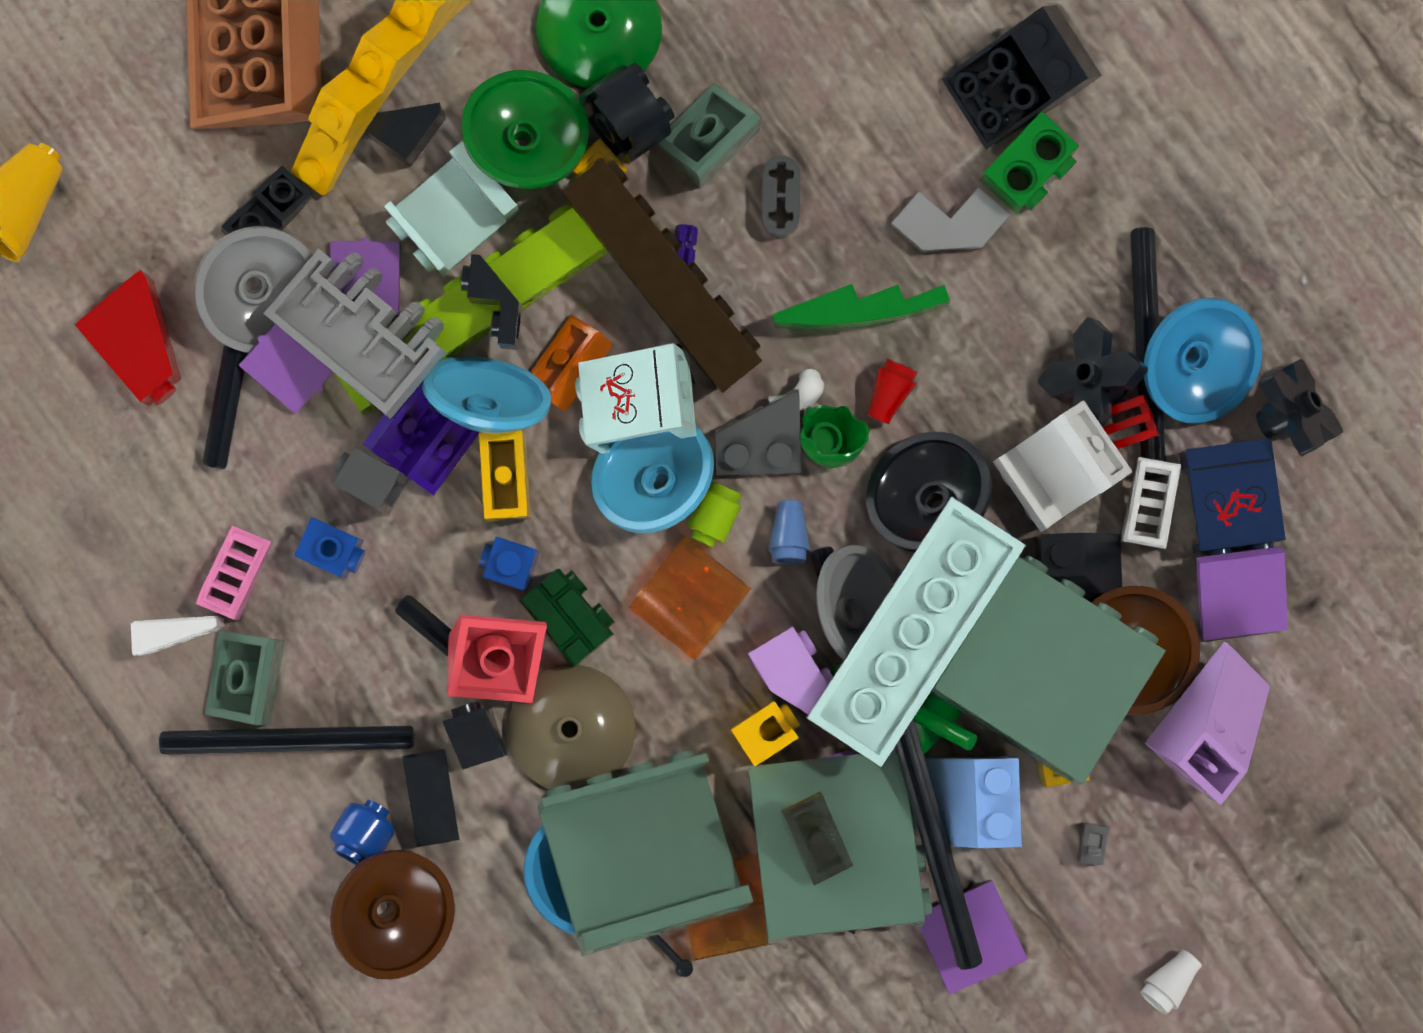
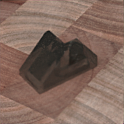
M820 791L781 810L785 831L794 842L806 872L814 885L853 866L824 796Z

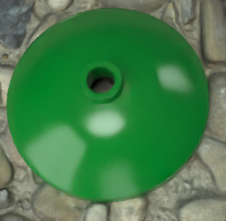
M542 0L537 15L536 33L540 50L550 68L566 82L587 90L620 65L629 67L631 64L637 63L645 72L656 57L661 43L662 20L656 0ZM594 15H602L606 18L605 24L601 27H594L591 25L590 20Z
M512 70L487 79L474 90L464 107L461 134L469 157L485 175L506 186L536 189L555 184L575 170L586 151L589 139V123L585 109L578 97L564 83L541 72ZM520 138L526 139L529 145L520 146L516 143V140Z

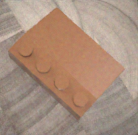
M186 0L190 128L210 129L289 125L309 121L308 117L322 88L319 0Z

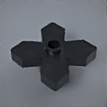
M1087 317L1073 334L1075 361L1051 362L1038 379V384L1051 397L1058 400L1074 397L1073 407L1084 400L1103 428L1112 417L1111 403L1123 398L1128 390H1133L1148 372V367L1134 354L1126 350L1111 354L1113 334L1100 321Z
M1299 359L1259 381V385L1268 401L1263 404L1262 410L1257 412L1256 419L1260 430L1267 439L1271 438L1272 441L1280 439L1284 441L1290 438L1299 455L1303 457L1343 433V428L1332 409L1323 404L1321 397L1316 392L1315 379L1303 359Z

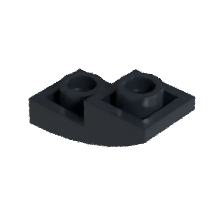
M282 165L252 192V199L221 226V231L227 235L233 231L254 226H265L283 230L305 207L313 194Z
M445 749L402 756L417 847L460 840Z

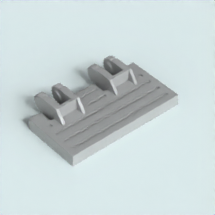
M318 248L264 312V315L391 419L446 354L435 343L436 338L439 337L444 329V324L437 317L431 318L424 323V326L419 329L406 345L403 340L423 317L424 307L416 301L412 302L387 329V325L397 315V312L373 293L375 288L381 283L382 273L374 267L366 270L363 276L357 280L345 295L342 291L364 264L363 257L355 252L347 255L343 262L325 279L336 263Z

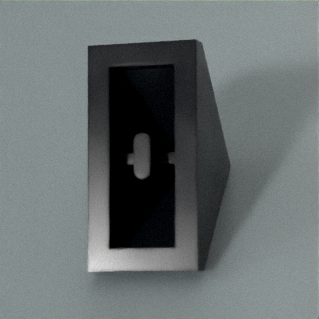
M440 102L376 113L363 134L411 167L445 121V113Z

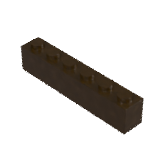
M603 158L596 159L560 188V193L716 389L724 393L762 362V359L756 353L761 348L760 344L746 328L739 332L730 320L735 314L721 295L718 294L713 298L703 285L709 280L694 261L687 265L679 256L677 251L682 246L670 230L666 227L660 232L650 219L656 213L640 193L635 197L630 194L623 185L629 179L613 159L609 163H606Z

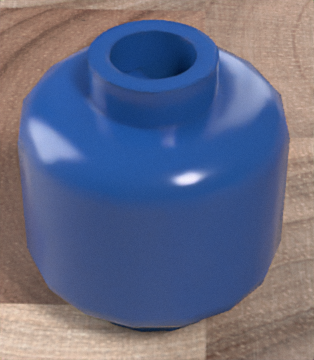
M367 800L364 805L358 803L348 804L330 833V838L335 844L333 851L355 865L374 854L383 852L395 832L392 823L386 818L389 811L372 800Z

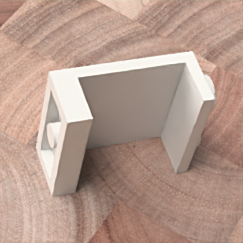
M1084 400L993 461L1000 472L1002 480L1014 492L1024 507L1026 515L1035 523L1040 532H1043L1058 520L1099 493H1103L1133 472Z

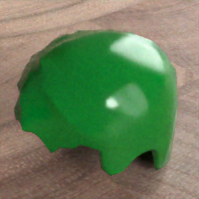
M808 406L802 417L800 442L809 459L827 469H833L851 464L860 455L868 442L870 431L867 424L856 419L847 406Z

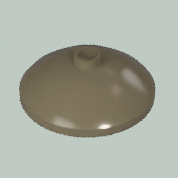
M562 665L547 669L538 674L533 703L513 702L509 713L507 729L512 754L520 768L532 780L548 789L570 785L571 789L574 790L588 786L587 780L598 775L611 773L612 777H614L624 766L631 753L636 728L634 712L628 697L613 679L587 666L577 665L573 667L572 665ZM566 721H573L577 724L578 732L574 737H566L563 734L562 726Z

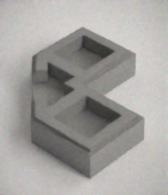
M979 187L951 219L918 192L892 221L890 226L922 253L939 252L942 250L982 249L1009 218L1010 214Z

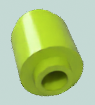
M711 481L705 497L692 512L686 527L693 530L690 538L711 548H714L716 541L725 544L741 509L738 503L742 495Z

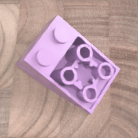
M791 627L747 654L768 690L808 715L833 678L827 667L819 670L811 656L818 651L805 630L797 634L794 627Z
M1224 641L1166 717L1156 727L1145 744L1185 782L1222 805L1248 771L1270 685Z

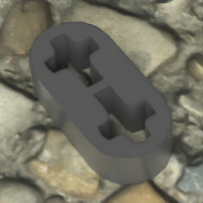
M781 155L768 160L763 169L762 225L765 231L772 237L785 238L793 234L799 224L800 169L793 159ZM777 166H785L786 173L793 174V178L786 180L785 193H777L776 179L769 178V174L776 173ZM777 201H785V214L793 217V220L786 221L785 228L782 229L777 228L776 221L769 220L768 217L769 215L776 214Z

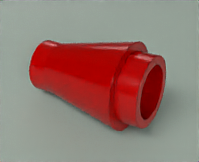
M887 358L884 366L878 367L870 407L866 414L883 423L890 424L897 410L917 385L914 380L918 372Z

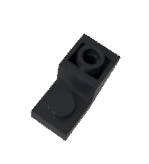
M471 254L470 265H463L461 291H468L467 298L471 303L501 306V311H493L491 337H498L497 343L501 349L518 350L522 307L481 255Z

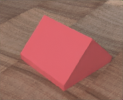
M460 614L449 634L448 696L533 703L547 628L546 622Z

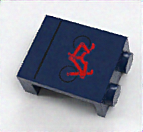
M1271 438L1192 448L1179 453L1181 470L1188 469L1198 543L1192 545L1193 553L1205 552L1206 556L1232 553L1231 548L1248 546V551L1273 548L1275 542L1286 540Z

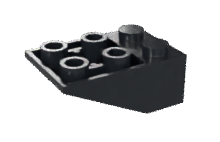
M1052 5L1042 6L941 80L985 149H989L1031 123L1041 111L1044 114L1049 112L1102 75L1058 6Z

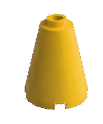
M40 142L38 146L28 143L0 166V256L12 262H18L22 256H25L63 171V167L59 163L61 156L45 143Z

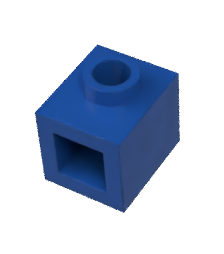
M311 517L294 556L347 579L349 572L355 574L358 571L366 550L361 549L364 540Z
M495 537L493 545L485 544L479 568L485 569L483 578L527 592L540 551Z

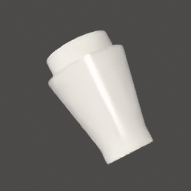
M1182 949L1177 956L1144 980L1145 987L1140 993L1155 1009L1167 1015L1172 1008L1178 1009L1202 965L1192 954Z

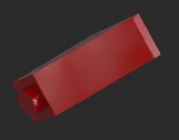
M139 269L74 325L141 403L150 406L152 403L159 405L175 393L176 388L174 385L181 380L155 283L149 275Z

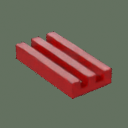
M1145 395L1111 406L1112 416L1138 406L1142 414L1103 427L1107 435L1145 422L1147 430L1114 441L1113 444L1118 450L1159 435Z

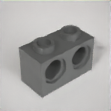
M356 447L353 448L350 454L344 452L341 455L332 473L337 477L333 484L334 486L387 515L391 513L410 479Z

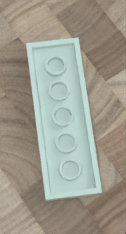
M951 497L811 710L807 719L882 767L1026 545Z

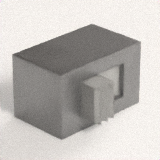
M1082 822L1077 861L1104 866L1109 827Z

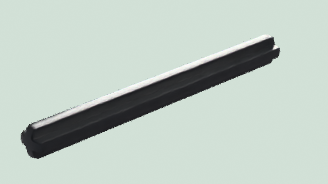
M1139 227L1131 231L1136 357L1143 363L1149 341L1159 326L1155 231L1150 227ZM1143 377L1138 383V397L1141 395L1146 396L1159 435L1140 442L1141 457L1166 462L1164 414L1149 396ZM1145 422L1139 424L1140 432L1147 430ZM1146 471L1144 478L1146 479H1159L1165 477V475L1151 473Z
M912 720L894 748L957 966L961 970L973 969L978 967L983 959L916 727Z
M410 725L163 731L159 736V749L162 754L409 749L414 746L415 735L414 729Z

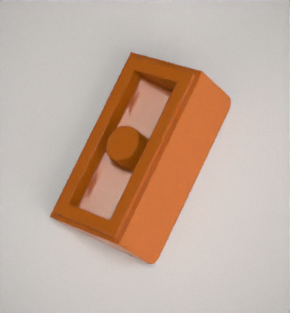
M571 314L530 373L538 377L547 386L551 394V404L565 412L577 397L575 381L579 377L578 363L605 357L612 348V342L599 331Z

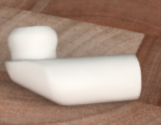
M814 369L802 371L799 374L800 380L794 388L799 389L800 414H804L808 406L813 407L823 394L824 382L821 379L820 373ZM786 394L768 396L769 404L786 396Z

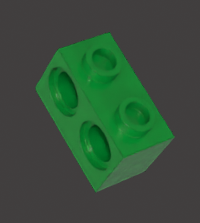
M1041 111L983 173L980 181L1016 214L1024 206L1033 210L1048 193L1043 186L1052 176L1055 175L1061 180L1077 161L1072 155L1079 145ZM1040 142L1053 144L1057 150V157L1052 160L1041 158L1036 151V144ZM1012 172L1024 174L1028 179L1029 187L1023 191L1012 189L1008 184L1007 175Z

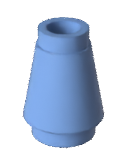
M783 500L777 502V510L768 552L772 553V562L783 565L803 564L806 562V554L810 553L803 503L800 501Z

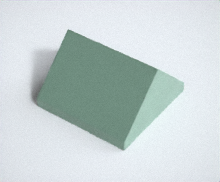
M714 83L670 126L671 135L657 145L701 188L760 131L761 118L757 112Z
M219 630L205 715L253 725H271L285 640Z

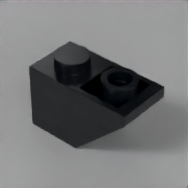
M472 702L451 709L453 718L444 720L443 724L463 770L507 756L492 707L481 708L480 702Z

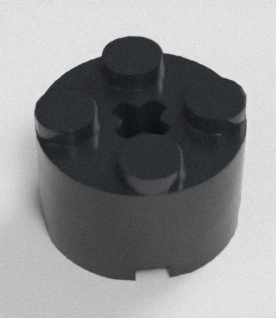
M633 63L629 67L620 65L579 95L581 105L585 107L589 104L594 113L588 117V121L596 134L615 156L623 152L626 155L623 163L627 165L670 136L671 127L669 122L675 118L674 112L667 101L662 97L656 99L647 87L649 84L648 77L637 63Z

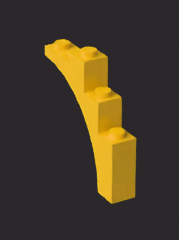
M395 0L389 15L362 35L348 68L321 88L308 117L312 124L290 173L323 197L333 190L365 129L394 87L436 35L472 0Z

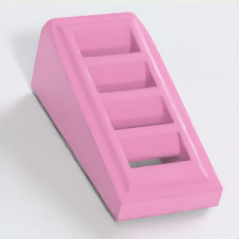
M232 526L195 604L228 618L240 620L272 542ZM238 541L257 549L255 556L252 557L235 550L236 542ZM231 557L250 565L247 573L227 565L229 558ZM223 573L242 580L240 587L237 588L220 581ZM216 589L235 596L232 604L214 597Z

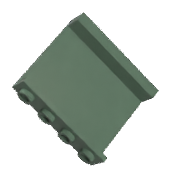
M1018 556L947 668L936 682L931 693L1074 785H1081L1085 783L1166 650L1156 645L1159 639L1148 630L1136 626L1133 630L1120 621L1122 615L1112 607L1104 603H1099L1096 606L1083 598L1085 591L1076 584L1066 579H1063L1060 583L1047 575L1048 568L1031 556H1026L1022 559Z
M692 750L684 751L669 757L670 763L654 767L652 762H645L630 767L628 775L613 779L611 773H606L588 779V786L572 790L570 785H562L545 792L546 798L541 799L537 808L582 957L746 909L753 902L749 885L742 887L740 885L704 770V767L709 762L707 753L694 756Z
M892 750L882 767L862 754L748 766L768 944L782 943L786 941V938L905 924H914V928L923 927L925 915L932 914L929 888L921 889L919 872L926 871L925 853L923 845L915 846L913 829L918 828L895 750Z

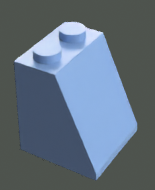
M1008 755L924 758L950 846L968 848L1022 847L1019 758Z

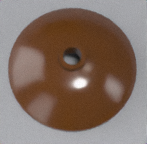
M1146 586L1119 587L1095 598L1091 602L1092 604L1098 606L1099 603H1104L1112 607L1122 615L1120 619L1122 623L1133 630L1136 626L1148 630L1159 639L1156 645L1166 650L1127 714L1143 715L1153 713L1168 707L1178 700L1192 683L1200 660L1198 633L1192 618L1184 607L1168 594Z
M388 850L364 859L346 875L333 899L330 927L338 952L350 966L369 977L391 980L416 973L427 966L440 953L450 935L455 914L452 888L445 874L435 863L411 851ZM386 901V910L378 915L377 908L379 904Z

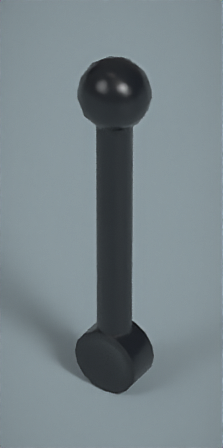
M659 934L650 937L676 965L678 975L688 977L692 974L693 965L691 961L681 959Z

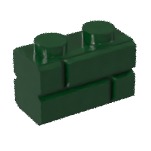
M558 568L522 597L519 602L535 621L546 622V634L572 666L576 667L615 635L609 628L615 621L600 603L596 604L593 608L582 596L588 590L587 587L572 570L565 575Z

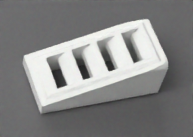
M1142 457L1137 458L1121 541L1166 549L1181 464ZM1145 471L1168 475L1167 484L1144 480ZM1142 488L1165 492L1164 499L1157 500L1141 497ZM1139 505L1161 509L1160 517L1138 514ZM1136 522L1157 526L1156 534L1136 531Z
M222 616L133 621V623H130L133 656H146L212 633L225 627L224 618Z

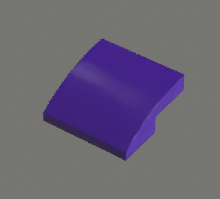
M421 382L391 419L385 414L362 445L434 496L480 432L462 427L440 414L425 397L422 389L423 382Z

